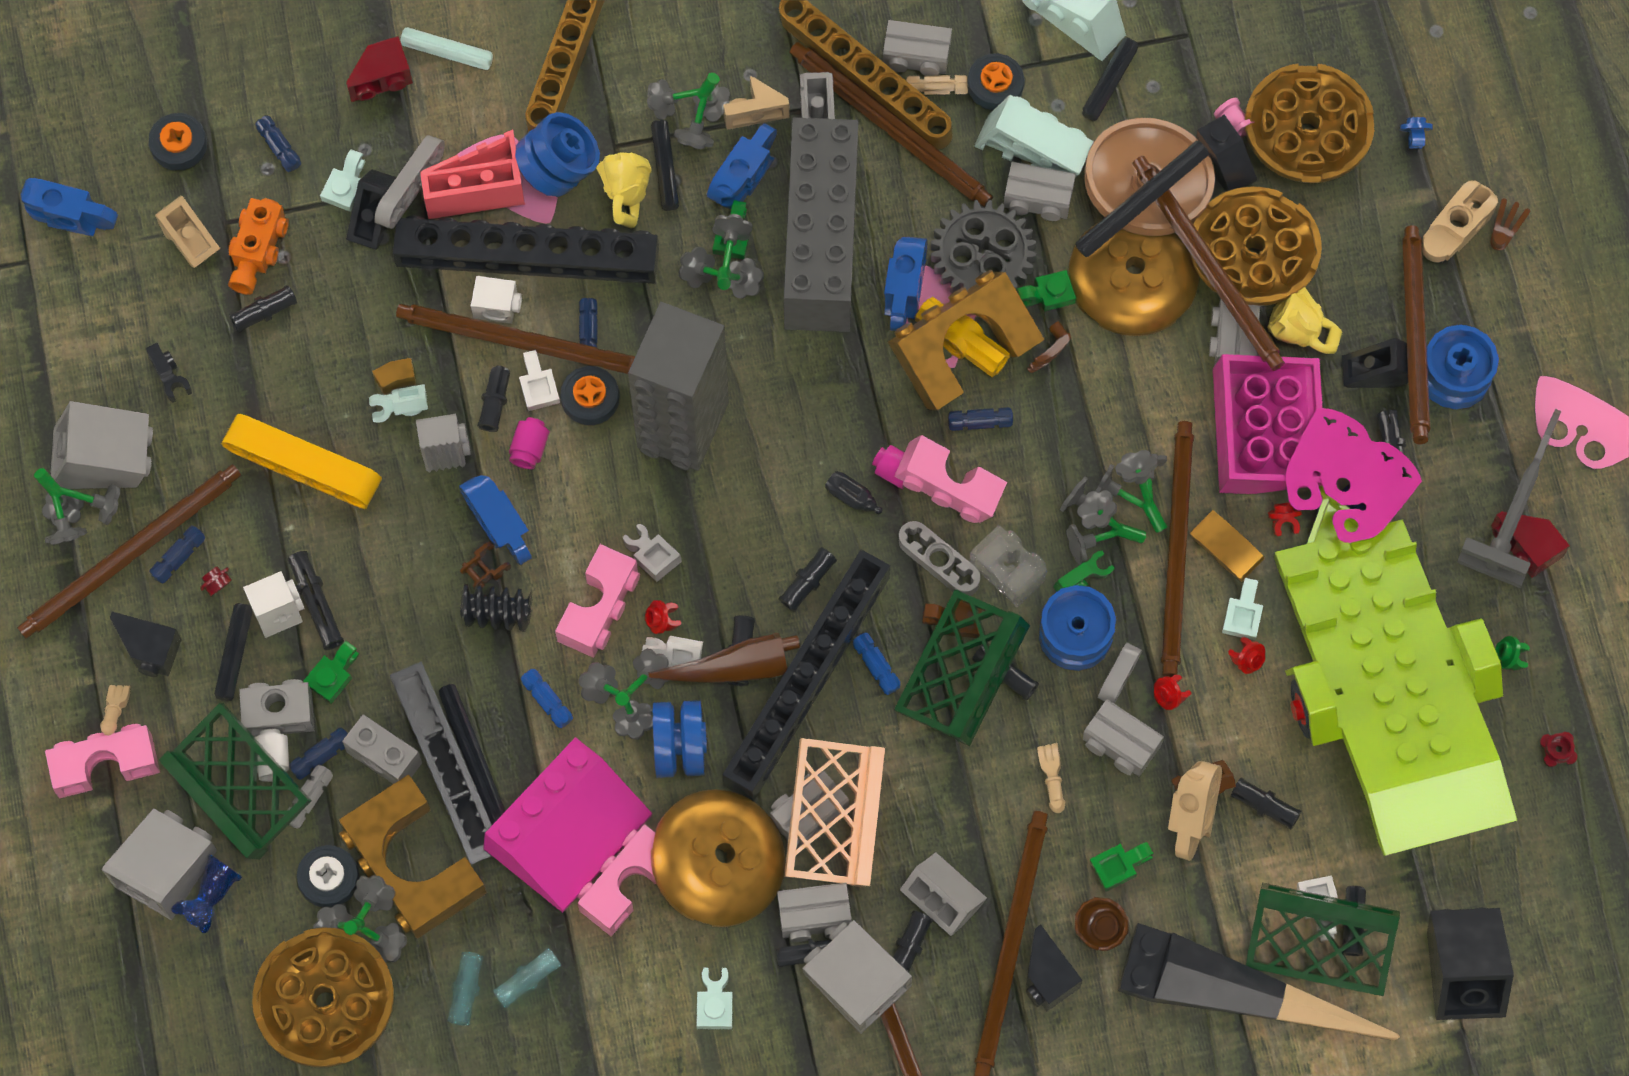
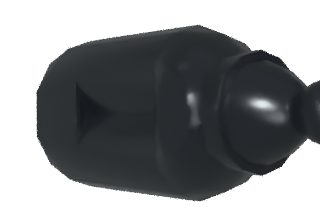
M835 471L825 484V488L830 494L854 509L866 512L875 511L876 514H881L883 511L882 507L877 506L875 498L872 497L868 488L845 473Z

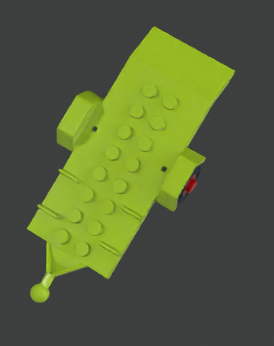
M1319 486L1323 500L1307 544L1277 551L1274 555L1275 563L1313 659L1311 663L1285 670L1287 676L1294 675L1295 680L1291 682V710L1294 719L1298 721L1301 731L1306 738H1311L1313 746L1339 739L1344 740L1367 800L1383 856L1517 821L1501 760L1477 704L1503 697L1501 663L1483 619L1480 618L1447 628L1436 603V590H1431L1416 553L1417 544L1411 541L1403 519L1388 523L1373 538L1345 543L1339 540L1332 519L1338 510L1350 508L1346 505H1341L1325 494L1323 486ZM1348 518L1344 522V527L1349 532H1355L1358 529V523L1356 520Z

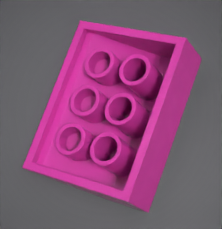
M1222 354L1213 368L1219 493L1257 494L1287 490L1285 473L1288 463L1315 410L1323 408L1319 358L1281 357L1285 364L1280 369L1272 371L1267 362H1263L1260 356ZM1314 471L1313 477L1316 479L1318 486H1322L1320 473Z
M575 737L485 832L484 850L563 913L578 897L583 887L588 882H592L600 873V869L606 860L612 855L616 856L624 847L622 844L630 832L634 829L639 831L651 818L652 812L599 755Z

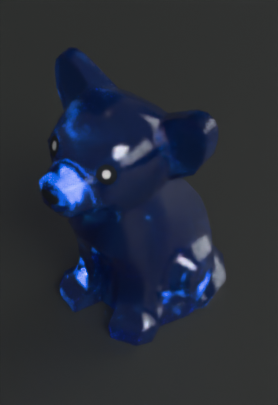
M210 854L204 867L205 873L201 879L197 898L190 901L181 900L176 902L171 908L174 914L184 915L188 923L198 926L201 933H207L211 926L213 906L225 897L235 881H240L242 878L241 875Z

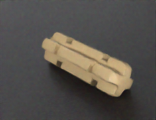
M950 75L924 76V79H920V76H908L906 78V81L919 92L924 91V95L950 94V91H955V94L968 93V76L955 75V78L951 79Z

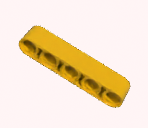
M243 414L236 415L221 443L228 451L363 509H367L382 481V477L368 467Z

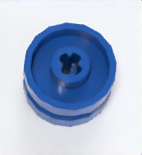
M555 112L547 115L538 123L535 129L530 130L521 138L516 145L515 157L521 173L536 190L547 196L560 197L569 193L577 186L579 181L585 179L596 169L599 164L600 152L594 136L579 119L567 113Z
M1455 325L1446 327L1434 335L1427 346L1429 398L1442 407L1457 410L1471 407L1483 399L1496 375L1499 361L1496 346L1487 334L1475 327Z
M1074 585L1060 589L1049 598L1042 611L1039 630V641L1042 651L1052 663L1063 669L1080 671L1097 665L1107 655L1114 637L1116 616L1112 604L1102 593L1091 587Z
M701 700L684 701L680 707V723H675L674 706L671 702H653L656 778L674 777L677 772V755H682L683 771L687 776L705 775L704 754L707 753L706 722L702 721Z

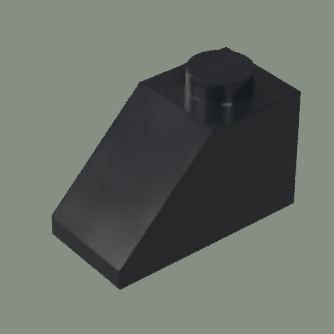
M1225 114L1197 130L1196 139L1202 142L1208 149L1215 177L1226 192L1247 187L1257 181L1243 139Z
M371 169L358 181L346 240L375 250L379 248L387 227L375 223L376 209L380 200L397 177Z
M1393 338L1342 355L1343 384L1347 388H1395L1409 383L1407 343L1400 339Z
M112 612L110 619L138 671L150 677H157L158 674L169 676L182 640L177 629Z
M1040 924L1035 928L1026 993L1037 1007L1042 1005L1047 1012L1080 989L1083 980Z

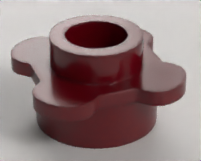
M217 566L201 578L204 584L200 586V590L203 591L205 589L212 596L232 581L227 574L229 568L226 567L221 571Z
M1562 732L1552 736L1549 734L1542 736L1540 745L1544 748L1546 755L1544 763L1547 766L1555 767L1559 763L1572 765L1576 762L1578 755L1574 752V737L1571 733ZM1556 747H1561L1562 751L1557 752Z

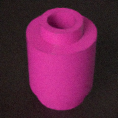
M528 417L526 421L518 422L509 449V454L511 455L509 461L512 464L524 469H534L536 463L541 461L550 433L543 421Z
M892 445L887 450L882 447L872 465L876 466L875 474L904 489L903 481L894 476L905 452Z

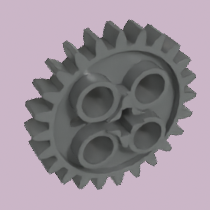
M975 200L974 209L971 210L963 203L961 214L951 209L950 220L941 219L940 227L942 229L935 228L934 238L937 240L931 241V250L935 251L931 253V262L937 263L934 265L935 274L943 273L941 284L944 285L952 282L951 293L964 287L968 290L977 284L975 279L985 273V269L994 267L1000 272H1006L1016 291L1018 287L1016 282L1025 285L1027 281L1025 274H1032L1033 265L1031 263L1036 261L1037 254L1033 252L1036 249V241L1029 240L1032 238L1033 230L1024 229L1026 219L1022 218L1015 221V209L1006 214L1004 213V204L1002 203L995 210L992 208L991 200H988L985 208H981L978 200ZM976 228L979 229L982 233L979 235H971L967 232V230ZM1000 240H1008L1012 243V245L1008 247H1002L998 245L997 242ZM966 256L970 261L959 263L954 258Z

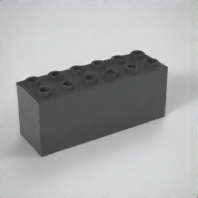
M793 117L784 286L785 330L850 332L858 120Z
M660 302L628 372L637 448L651 458H658L660 456L671 460V463L680 469L689 470V468L699 471L729 404L725 325Z

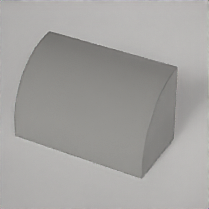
M934 853L916 866L900 889L902 893L950 936L957 932L987 899L937 853Z

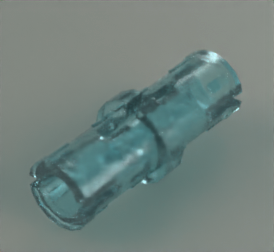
M547 948L525 967L519 966L516 969L517 973L497 989H494L493 993L500 1003L507 1008L509 1007L508 1005L529 989L531 991L535 990L538 987L537 983L557 967L559 968L561 963L553 952Z
M471 952L461 953L459 972L456 982L452 983L451 988L454 993L448 1022L462 1026L470 1025L475 996H478L480 987L477 985L484 957Z

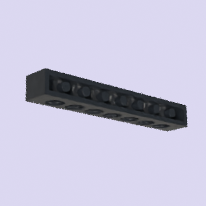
M415 215L400 218L396 224L393 247L396 267L656 284L659 253L658 235L643 230L624 233L612 228L593 231L580 226L563 229L554 228L548 224H539L536 227L522 226L516 222H506L502 225L490 224L484 220H473L471 222H457L452 218L425 220L423 217ZM427 238L437 239L436 242L431 245L422 244V242ZM460 240L469 241L464 247L455 246V243ZM493 242H499L502 244L497 249L487 248V246ZM526 244L534 246L530 251L520 250V247ZM558 246L567 248L565 252L560 254L552 252ZM594 248L599 250V253L593 256L584 254L588 249ZM621 251H629L632 253L629 257L621 258L617 256V254Z
M862 549L859 551L724 771V787L754 802L890 579L889 564Z

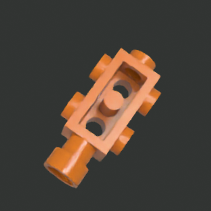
M251 198L247 209L244 208L241 211L239 233L237 237L231 239L229 245V256L232 257L237 270L232 272L228 286L235 292L245 295L253 294L257 283L256 273L266 274L268 265L274 266L277 262L279 248L275 245L278 237H285L289 220L285 218L282 205H279L274 200ZM250 241L254 242L253 247H248Z

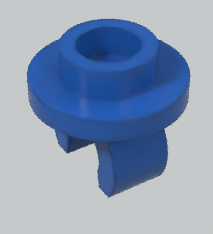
M1424 117L1407 118V124L1400 125V131L1409 132V149H1422L1425 146L1424 131L1433 130V124L1426 123V118Z

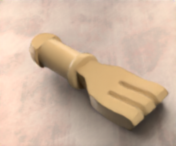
M109 685L105 716L100 725L101 731L105 735L115 733L118 718L122 713L121 709L126 707L129 700L130 686Z
M1058 743L1039 746L1037 750L1042 771L1048 776L1045 779V784L1048 787L1049 806L1053 812L1061 813L1065 808V800L1063 799L1061 788L1062 778L1058 776L1061 768Z

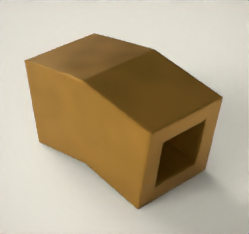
M411 358L391 361L372 371L374 379L384 395L399 387L416 384Z

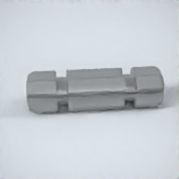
M317 765L310 774L312 776L311 780H307L301 788L312 801L289 824L291 827L300 828L306 819L304 817L305 813H310L323 793L322 787H327L333 778L332 772L324 766ZM297 797L293 800V805L299 801Z

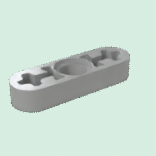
M910 521L901 527L899 531V546L913 560L953 592L958 590L971 596L978 590L980 573L972 563L924 524ZM917 532L920 533L919 541L927 547L924 555H921L923 546L918 542L908 543V533L911 535H915ZM936 551H942L947 554L949 561L946 565L937 567L930 562L931 554ZM954 563L958 564L956 565V572L961 576L971 575V585L968 583H964L962 586L958 584L959 576L951 571Z

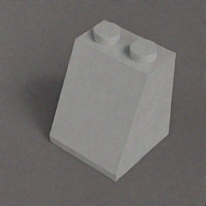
M70 401L53 430L51 476L60 487L67 489L108 488L111 484L116 485L118 488L138 487L144 476L148 477L151 469V457H147V446H150L153 437V428L148 426L149 414Z
M153 808L105 863L102 871L115 888L172 920L217 850L211 842L212 836L196 826L191 830L182 825L183 819L173 812L166 810L163 814Z
M853 920L848 926L844 922L840 924L829 935L832 941L826 947L821 949L817 946L804 958L803 961L806 965L802 969L808 979L862 1034L912 987V976Z

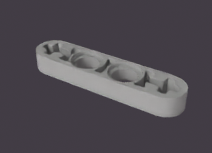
M430 135L423 139L380 200L375 213L376 224L390 229L396 226L422 188L420 171L440 162L445 148L444 140Z

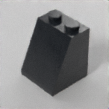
M1479 907L1475 909L1430 911L1427 938L1436 1020L1506 1017L1514 972L1500 908Z

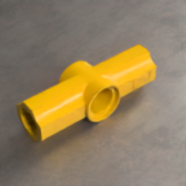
M932 296L922 304L915 316V321L919 322L922 320L921 314L935 305L942 307L944 304ZM964 315L951 324L945 334L943 346L949 353L959 359L965 357L992 378L999 374L1010 358V353L987 337L982 327L969 316Z

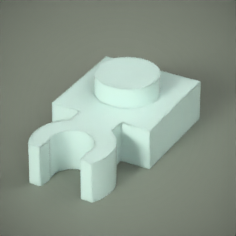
M704 968L702 971V981L708 990L707 992H697V1029H732L733 994L732 992H722L729 980L727 968H722V977L719 981L709 979L708 968Z

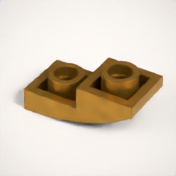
M1214 510L1190 532L1194 541L1213 555L1223 568L1241 582L1265 559L1244 536Z

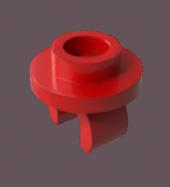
M1290 502L1275 504L1274 510L1268 512V518L1275 519L1272 525L1273 532L1277 536H1281L1282 524L1290 522L1292 532L1299 534L1300 524L1294 517L1301 516L1302 510H1296L1291 506Z
M654 600L645 613V621L654 634H662L665 630L673 631L681 625L680 620L674 621L668 617V613H673L678 609V604L672 602L665 604L662 600Z
M1242 637L1240 642L1243 650L1237 653L1230 649L1228 654L1240 671L1250 674L1263 666L1266 651L1261 643L1257 641L1251 642L1250 639Z
M1181 675L1164 676L1156 680L1154 684V697L1162 708L1173 710L1179 707L1191 695L1190 690L1181 692L1177 684L1182 679Z

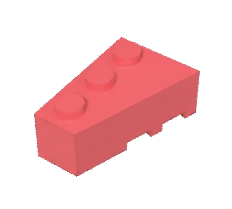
M513 129L504 133V137L488 145L486 142L477 145V150L464 156L458 157V155H455L420 171L428 219L525 205L520 169L515 157L516 144Z

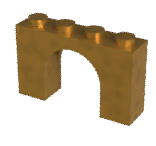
M992 270L981 274L975 279L976 285L968 290L964 287L955 291L948 297L950 302L942 307L935 305L921 314L922 320L914 325L907 323L894 332L896 337L888 341L927 409L939 410L964 393L948 366L943 352L945 334L951 324L958 318L968 314H974L982 318L990 326L1002 348L1010 353V357H1019L1045 340L1006 272L993 273Z
M408 774L339 819L343 828L339 835L349 850L354 847L357 849L362 857L357 862L368 878L372 875L380 876L387 885L394 888L396 894L392 900L399 912L394 917L405 934L412 931L418 939L487 892L483 882L466 857L435 877L421 882L403 880L389 870L386 864V853L393 837L399 831L431 811L427 800Z

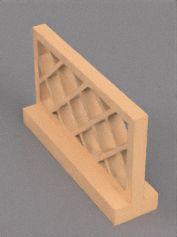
M805 738L800 739L784 877L846 883L850 886L858 887L870 886L885 748ZM808 747L820 748L829 759L816 771L806 761ZM829 750H836L840 752L833 756ZM846 752L859 753L858 768L848 776L837 762V759ZM832 764L844 780L829 791L818 777V774ZM805 769H806V770L808 771V773L810 774V776H808V777L804 780ZM857 775V781L855 785L851 779ZM814 779L825 795L810 806L802 795L803 786ZM847 783L855 793L854 803L844 810L832 794ZM828 798L840 814L825 825L813 809ZM802 803L806 810L800 814ZM851 810H853L852 819L848 815ZM810 813L821 829L806 840L798 830L799 821ZM841 818H844L851 827V835L840 844L829 828ZM825 833L836 849L821 859L810 843ZM797 837H798V839L801 841L802 845H800V846L796 849V846H797ZM849 844V853L847 854L844 847ZM804 848L808 850L817 862L807 872L794 870L795 855ZM838 852L847 861L846 877L833 875L825 865ZM820 867L825 872V874L813 873Z

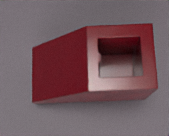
M399 36L366 47L346 81L351 102L370 100L376 94L389 90L399 91L413 83Z
M1501 511L1496 515L1491 525L1495 538H1497L1508 512ZM1521 515L1510 541L1512 546L1510 551L1513 556L1531 563L1527 571L1531 578L1563 558L1570 547L1549 519Z

